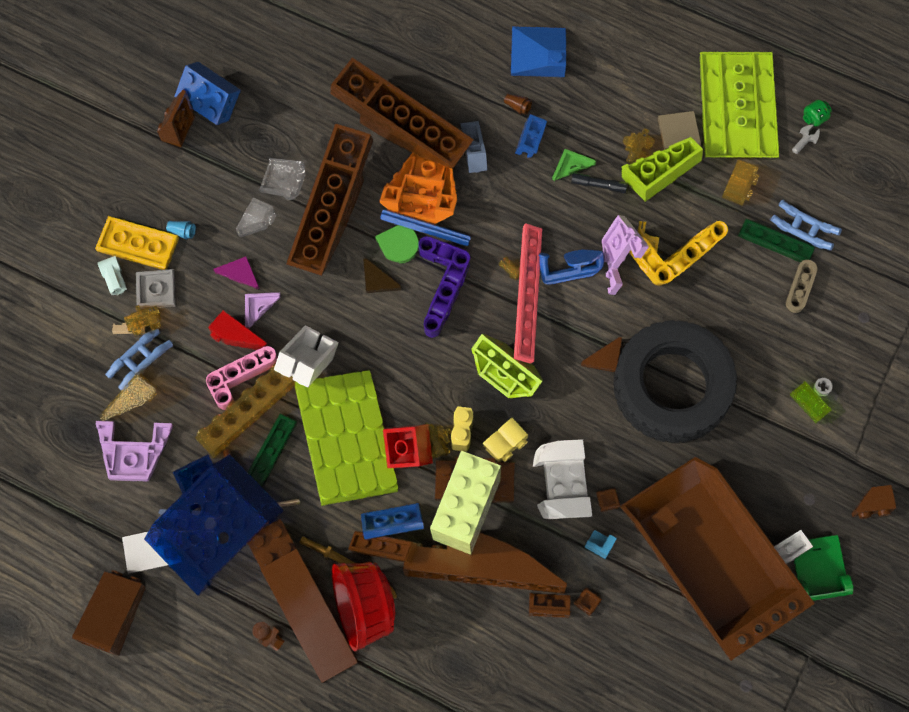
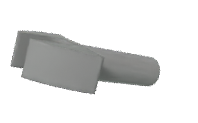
M814 125L801 128L799 133L803 137L792 149L795 154H798L810 141L816 144L819 138V129L815 134L808 135Z

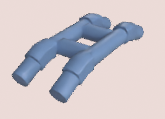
M784 200L779 203V206L786 213L795 217L791 225L778 216L773 215L771 221L778 228L811 243L815 247L827 250L833 249V243L815 236L819 229L829 234L840 235L841 228L803 213ZM802 220L812 225L809 233L798 229Z
M154 328L140 337L129 350L114 361L110 366L111 368L105 374L108 378L112 379L124 364L132 370L118 386L121 391H125L153 361L173 347L170 340L156 347L153 352L145 346L160 334L158 328ZM138 351L146 357L139 365L131 359Z

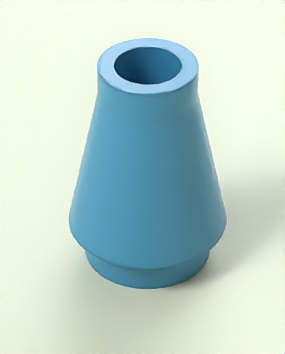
M168 221L166 226L168 232H172L184 239H192L196 232V226L191 221Z

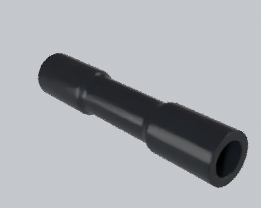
M573 173L571 181L572 184L593 186L620 193H626L628 184L627 182L600 179L579 173Z

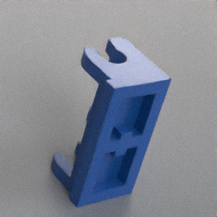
M531 114L529 115L515 154L521 155L522 152L528 153L527 157L530 158L534 153H537L547 123L546 120Z

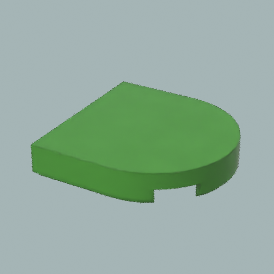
M400 225L375 236L384 256L394 262H409L415 257L419 248L418 238L414 230Z

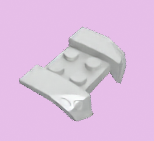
M583 440L555 441L541 445L535 452L533 467L544 465L548 500H544L537 505L544 519L592 517L583 462L585 459Z

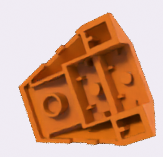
M412 153L403 163L401 170L393 175L392 181L384 186L380 203L389 211L436 224L454 214L457 194L455 191L453 169Z

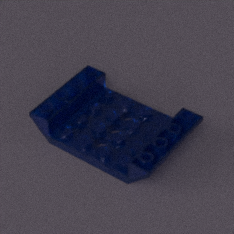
M229 454L204 472L152 524L144 540L195 594L200 596L213 582L212 579L266 524H271L284 509ZM195 504L201 506V512L198 515H194L191 511ZM209 518H213L215 521V526L212 529H207L205 526V522ZM223 532L229 535V540L225 544L219 541V535Z

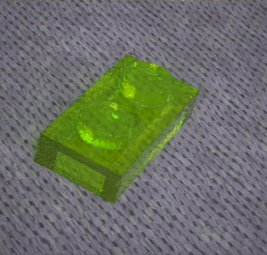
M806 381L790 393V396L815 423L819 422L832 410Z

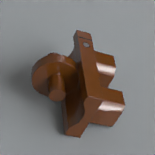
M257 622L252 628L254 637L259 639L257 642L264 647L269 645L278 651L285 642L277 635L279 630L265 622Z

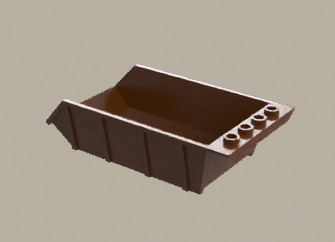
M694 457L620 506L634 523L637 531L645 538L656 554L658 561L663 564L679 587L683 597H686L702 620L704 627H707L730 661L815 604L719 470L701 459ZM667 505L679 522L662 534L650 518ZM789 603L795 605V610L789 608ZM773 614L779 617L778 621L772 619ZM757 625L762 628L761 633H758L755 630V627ZM743 637L745 644H740L738 638Z

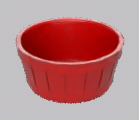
M375 562L333 564L332 584L336 607L344 634L352 650L358 651L363 649L367 645L392 633L395 620L394 599L385 574L381 572L378 564Z

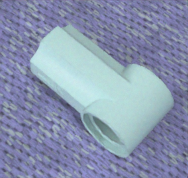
M116 256L97 262L111 295H119L127 290Z

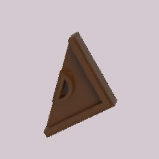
M618 337L583 360L581 366L615 372L622 337Z

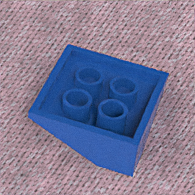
M512 26L511 76L565 77L566 28Z

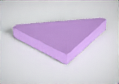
M280 292L245 294V327L247 329L281 298Z

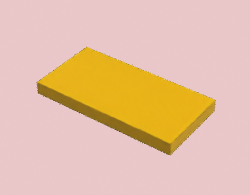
M108 216L95 249L101 253L157 269L167 270L179 236Z

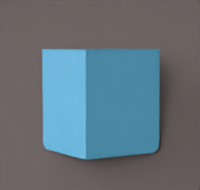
M594 530L585 548L606 559L617 538L612 535L607 537Z

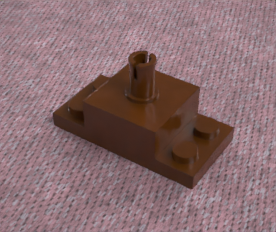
M456 457V461H436L435 501L442 500L459 457ZM482 458L501 465V479L492 502L514 503L515 463L495 462V458Z

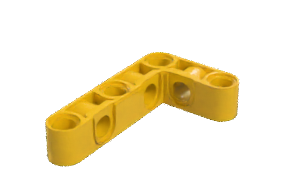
M722 221L710 224L664 261L656 253L651 243L644 237L642 238L649 248L642 258H634L632 250L629 253L652 283L661 286L672 281L713 248L718 241L726 236L728 227ZM714 227L718 228L719 235L714 232ZM687 249L692 252L691 258L687 255ZM659 272L664 274V281L659 278Z

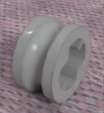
M820 378L814 384V391L819 396H827L832 390V383L827 378ZM822 383H825V387L828 388V390L825 389V391H821V387H818V384L821 385Z

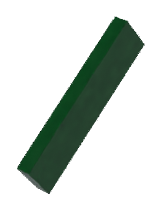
M745 219L738 237L800 263L803 260H810L815 250L814 246L749 219Z
M281 413L279 414L243 479L245 484L260 491L262 490L297 426V421Z

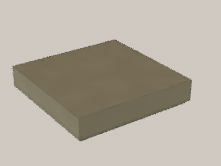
M694 111L658 116L664 150L689 137L701 145Z

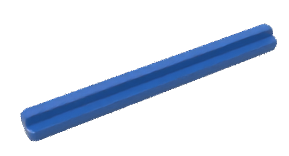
M383 209L381 213V220L464 246H468L471 239L470 235Z

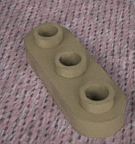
M803 260L799 264L786 299V307L793 313L801 312L807 303L817 273V265L811 260ZM801 285L804 289L800 290L798 286ZM792 302H796L798 306H794Z

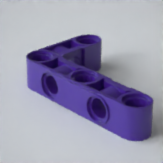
M426 236L421 238L418 244L420 256L433 263L437 262L447 266L424 320L425 334L428 337L434 338L441 333L470 267V255L463 249ZM427 245L432 247L429 250L423 249V247ZM459 259L466 260V262L462 264L458 263L457 261ZM450 291L452 294L444 296L443 292ZM435 324L437 328L429 329L428 325Z

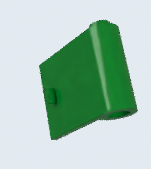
M838 535L809 539L813 547L796 557L794 564L797 579L810 598L815 601L852 595L853 584L850 576L846 575Z

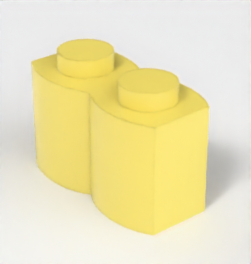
M457 407L454 412V428L451 433L453 450L467 452L470 447L471 429L473 426V411L471 408Z
M511 418L483 443V447L497 462H506L513 456L512 452L516 448L521 449L527 444L528 434Z

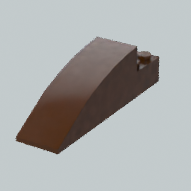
M353 57L331 84L330 94L360 114L359 123L420 157L453 169L474 141V139Z
M335 123L289 254L287 265L323 276L344 233L364 183L362 172L373 143L371 134Z
M279 519L246 537L245 539L268 585L321 683L357 664V660L282 520Z
M479 533L471 554L448 545L447 549H443V546L431 545V548L423 547V544L416 543L417 546L411 563L404 562L403 567L404 575L407 577L564 594L567 586L566 582L530 555L505 542Z

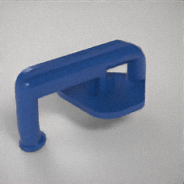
M582 249L564 254L565 261L573 268L549 272L548 258L550 255L539 253L542 281L547 285L590 277L598 273L604 266L602 251ZM594 261H596L595 265L581 267L582 265L591 264Z

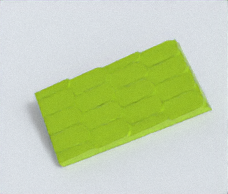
M700 52L705 158H779L772 52Z
M370 370L317 378L309 387L295 382V390L321 506L398 492L394 468H387L383 420Z

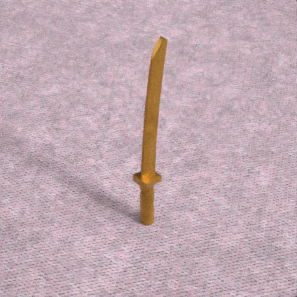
M304 536L300 540V544L320 552L326 559L330 558L339 564L354 563L333 551L330 546L327 548ZM390 586L393 598L396 599L397 595L393 587Z

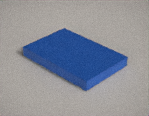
M419 503L361 514L364 540L424 529Z

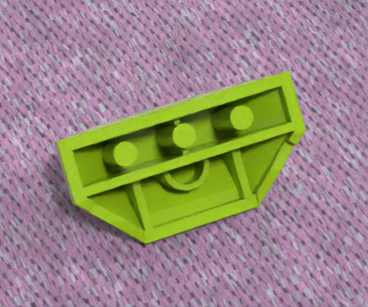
M481 334L471 349L474 354L478 374L508 398L533 396L543 382L533 364L514 359V350L500 340L486 334Z

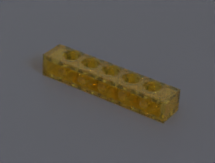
M276 363L270 368V372L256 380V384L253 387L244 390L236 402L232 401L226 407L227 410L222 414H217L212 419L210 425L198 431L195 437L197 442L213 459L295 387L296 381L293 380L292 376L287 377L274 370ZM273 380H281L278 385H271ZM266 392L263 398H257V394ZM249 404L252 406L249 411L242 410L245 405ZM230 418H237L234 424H228ZM215 431H222L221 436L213 437Z

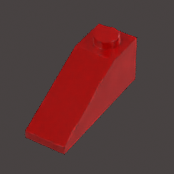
M224 310L208 327L211 332L210 336L215 341H222L226 345L259 350L268 346L265 341Z

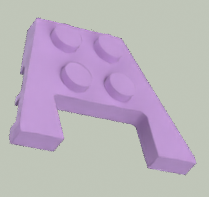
M621 215L616 217L602 238L604 262L608 264L606 277L610 278L611 286L608 287V294L616 295L623 285L618 267L625 260L629 251L632 250L634 258H642L649 248L648 244L627 218Z
M96 421L108 479L149 482L173 429L172 423H154L153 439L149 443L113 441L115 423L111 421Z

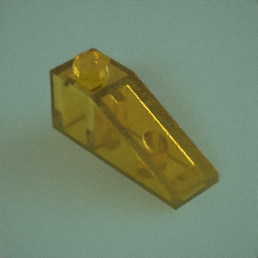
M138 371L100 414V420L105 421L139 407L146 401L150 402L157 394L155 392L156 385Z

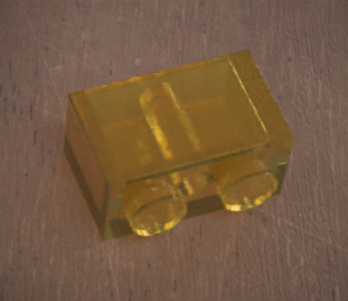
M738 159L722 198L742 206L745 200L749 201L753 190H750L752 184L756 185L760 176L756 174L759 167Z

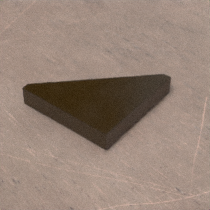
M363 259L366 293L401 290V286L368 259Z

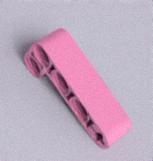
M263 347L208 374L206 377L207 386L220 409L229 410L234 405V398L229 390L230 388L275 367L278 358L272 347ZM249 363H255L254 368H246ZM231 372H238L237 376L229 377ZM220 380L219 385L212 386L213 381ZM223 396H228L229 399L226 402H220Z

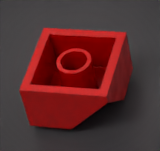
M428 424L383 429L387 468L417 467L433 463Z

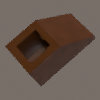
M892 485L870 488L853 510L852 517L859 516V519L870 518L873 514H878L879 517L891 515V512L896 509Z

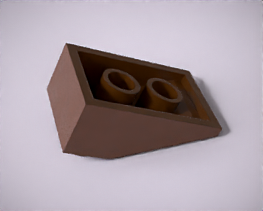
M182 90L172 101L170 107L166 109L165 118L157 129L161 141L178 147H182L195 119V114L185 90Z

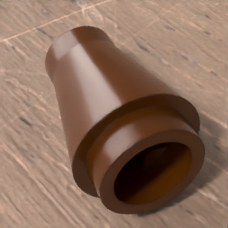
M509 93L505 96L504 103L519 114L527 115L532 107V101L529 98Z

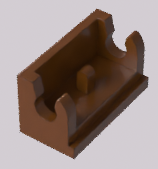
M529 593L528 616L569 618L570 595Z

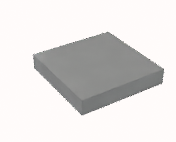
M174 269L136 272L138 310L176 306Z

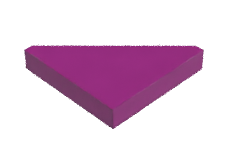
M246 257L214 269L215 274H220L230 280L259 289Z

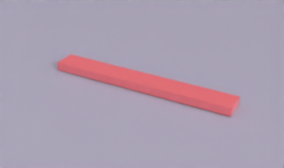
M526 223L523 226L514 359L531 364L534 362L540 276L539 253H541L542 228Z

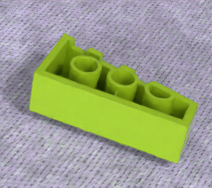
M689 137L669 146L666 150L656 151L647 158L637 159L633 164L623 165L622 178L646 202L701 162L703 148L694 139Z

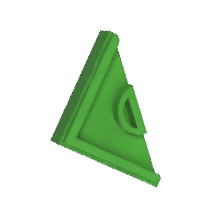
M564 149L552 180L556 181L595 166L596 160Z

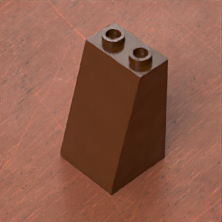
M114 570L111 573L104 571L73 633L72 639L81 644L119 656L146 588L141 584L142 580L130 576V579L123 578L122 573Z

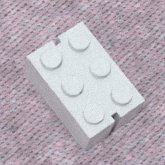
M305 325L279 352L274 370L284 376H292L294 381L309 387L333 360L339 342L323 335L316 351L315 347L320 333Z

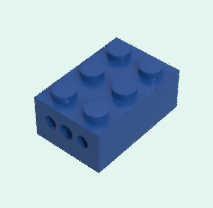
M195 62L185 66L174 97H177L182 90H185L192 109L214 124L219 125L229 121L241 90L200 62Z

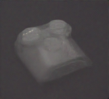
M270 158L259 191L283 196L287 200L295 199L300 193L305 178L304 163L302 161Z

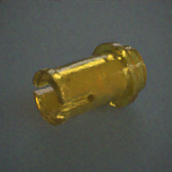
M504 257V262L501 260L499 266L510 275L511 279L517 280L520 276V266L517 267L508 257Z

